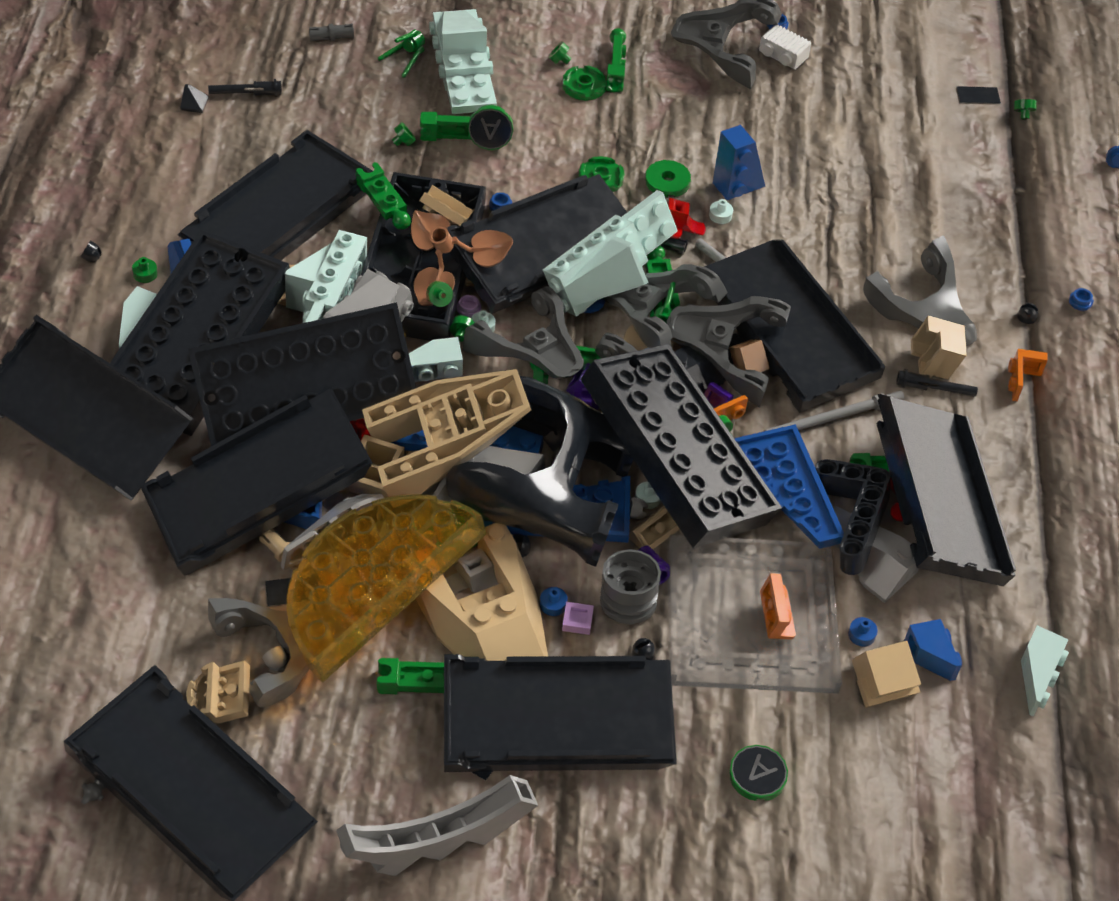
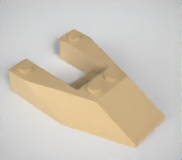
M513 369L436 380L363 409L366 427L374 438L391 443L422 430L426 438L428 447L377 467L382 486L393 506L421 495L445 478L453 466L465 463L482 452L531 411L518 371Z
M494 523L478 529V549L481 548L494 565V574L498 585L459 600L456 599L429 548L403 557L404 579L436 638L453 654H460L464 657H479V659H485V661H505L506 657L548 656L538 596L517 544L506 525Z

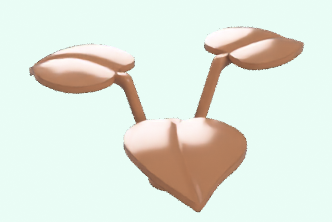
M415 210L411 224L413 242L419 249L424 251L432 250L435 247L439 263L438 270L434 267L425 268L415 278L414 291L419 305H433L428 301L426 291L428 286L435 281L447 283L453 291L455 279L452 273L443 272L442 254L450 252L454 244L470 253L474 252L473 259L478 265L492 267L499 264L505 258L513 245L512 237L500 231L484 230L472 237L471 243L473 247H469L459 241L457 237H451L446 229L450 227L447 218L440 214Z

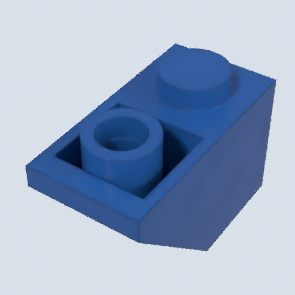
M941 619L910 625L904 641H908L914 663L949 681L956 680L962 667V658L959 652L955 651L951 643L950 631L945 629Z

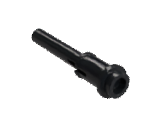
M274 79V81H254V84L208 85L209 94L254 93V96L275 95L277 97V95L282 94L281 81ZM245 88H262V89H245Z
M908 369L899 370L896 379V385H900L901 388L907 386L925 391L931 388L975 397L978 392V387L932 379L930 375L908 372Z

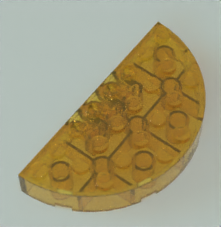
M412 494L392 496L372 501L371 506L356 511L355 508L333 521L313 539L302 554L303 559L298 569L293 571L287 594V616L301 655L307 666L322 683L487 534L480 513L457 501L438 500L437 496Z

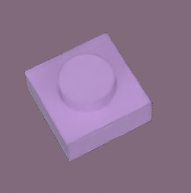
M566 602L562 631L590 635L594 606Z

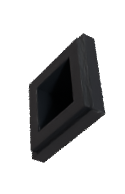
M185 84L180 110L203 113L209 96L193 86Z

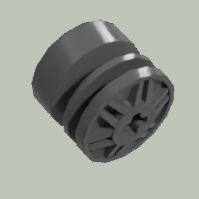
M629 549L618 551L609 556L605 561L602 571L600 604L602 610L609 618L619 623L636 624L649 619L656 611L661 571L658 563L652 556L642 551Z

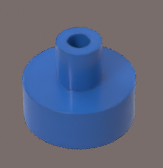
M549 587L541 593L540 608L545 614L558 616L565 612L568 597L564 590L558 587Z
M859 617L851 622L848 636L854 644L866 647L875 641L878 629L872 620Z

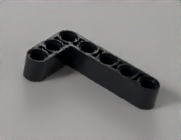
M831 459L820 460L816 463L815 468L827 495L857 500L840 543V569L845 574L856 575L865 568L890 499V473L886 469Z

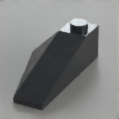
M734 333L729 347L745 341L737 333ZM686 346L675 351V354L703 394L710 383L714 382L720 386L726 381L714 364L695 349ZM728 348V360L734 365L730 349Z

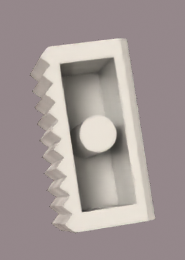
M774 25L761 37L759 51L765 56H770L781 62L784 66H789L796 70L801 63L803 64L808 59L811 41H807V39L796 35V33L793 34L792 31L786 30L785 27L782 28V26Z

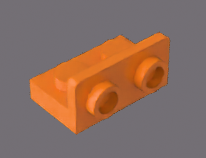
M770 573L760 589L767 635L769 639L792 640L796 633L788 591L782 583L781 574Z

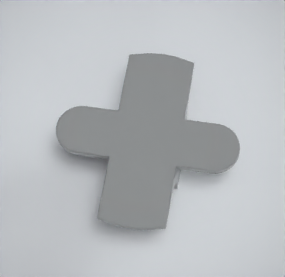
M481 548L476 551L470 549L450 559V562L458 572L445 579L454 594L468 587L474 594L498 585L494 574V565Z

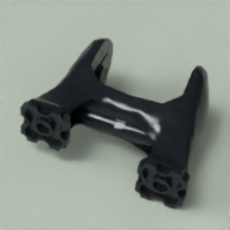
M520 376L531 411L513 426L543 436V440L553 451L550 467L524 475L510 467L488 462H465L453 466L446 474L448 495L459 510L477 519L522 529L532 534H540L570 548L585 563L596 567L618 504L609 500L605 503L583 500L573 492V487L584 459L601 462L611 468L616 475L625 477L629 473L633 458L601 411L586 405L583 400L531 377Z

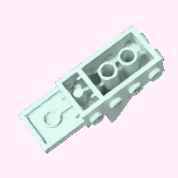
M476 9L433 12V21L429 22L430 35H433L432 44L433 49H436V63L440 64L439 77L443 78L452 114L475 112L478 108L485 105L497 106L490 74H493V63L488 61L490 59V52L487 46V29L482 24V18H478Z
M656 190L622 217L614 215L543 269L549 287L554 290L563 302L564 312L578 316L597 300L638 288L648 283L642 268L648 262L646 255L678 231L663 192Z
M339 230L331 244L288 269L285 273L286 308L304 312L303 323L323 319L327 311L340 303L345 296L350 295L354 290L355 281L361 275L367 256V237Z

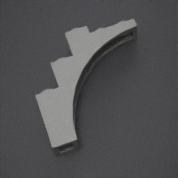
M509 775L481 794L447 810L423 818L377 826L344 824L336 832L340 840V848L346 858L370 862L377 873L397 876L421 857L441 861L466 841L486 845L536 808L538 804L528 781Z

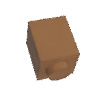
M748 340L729 347L733 364L736 368L759 372L770 369L762 340Z

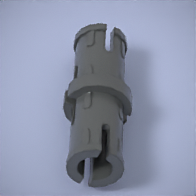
M332 23L323 27H309L310 42L318 40H330L332 42L340 38H354L353 24L333 25Z

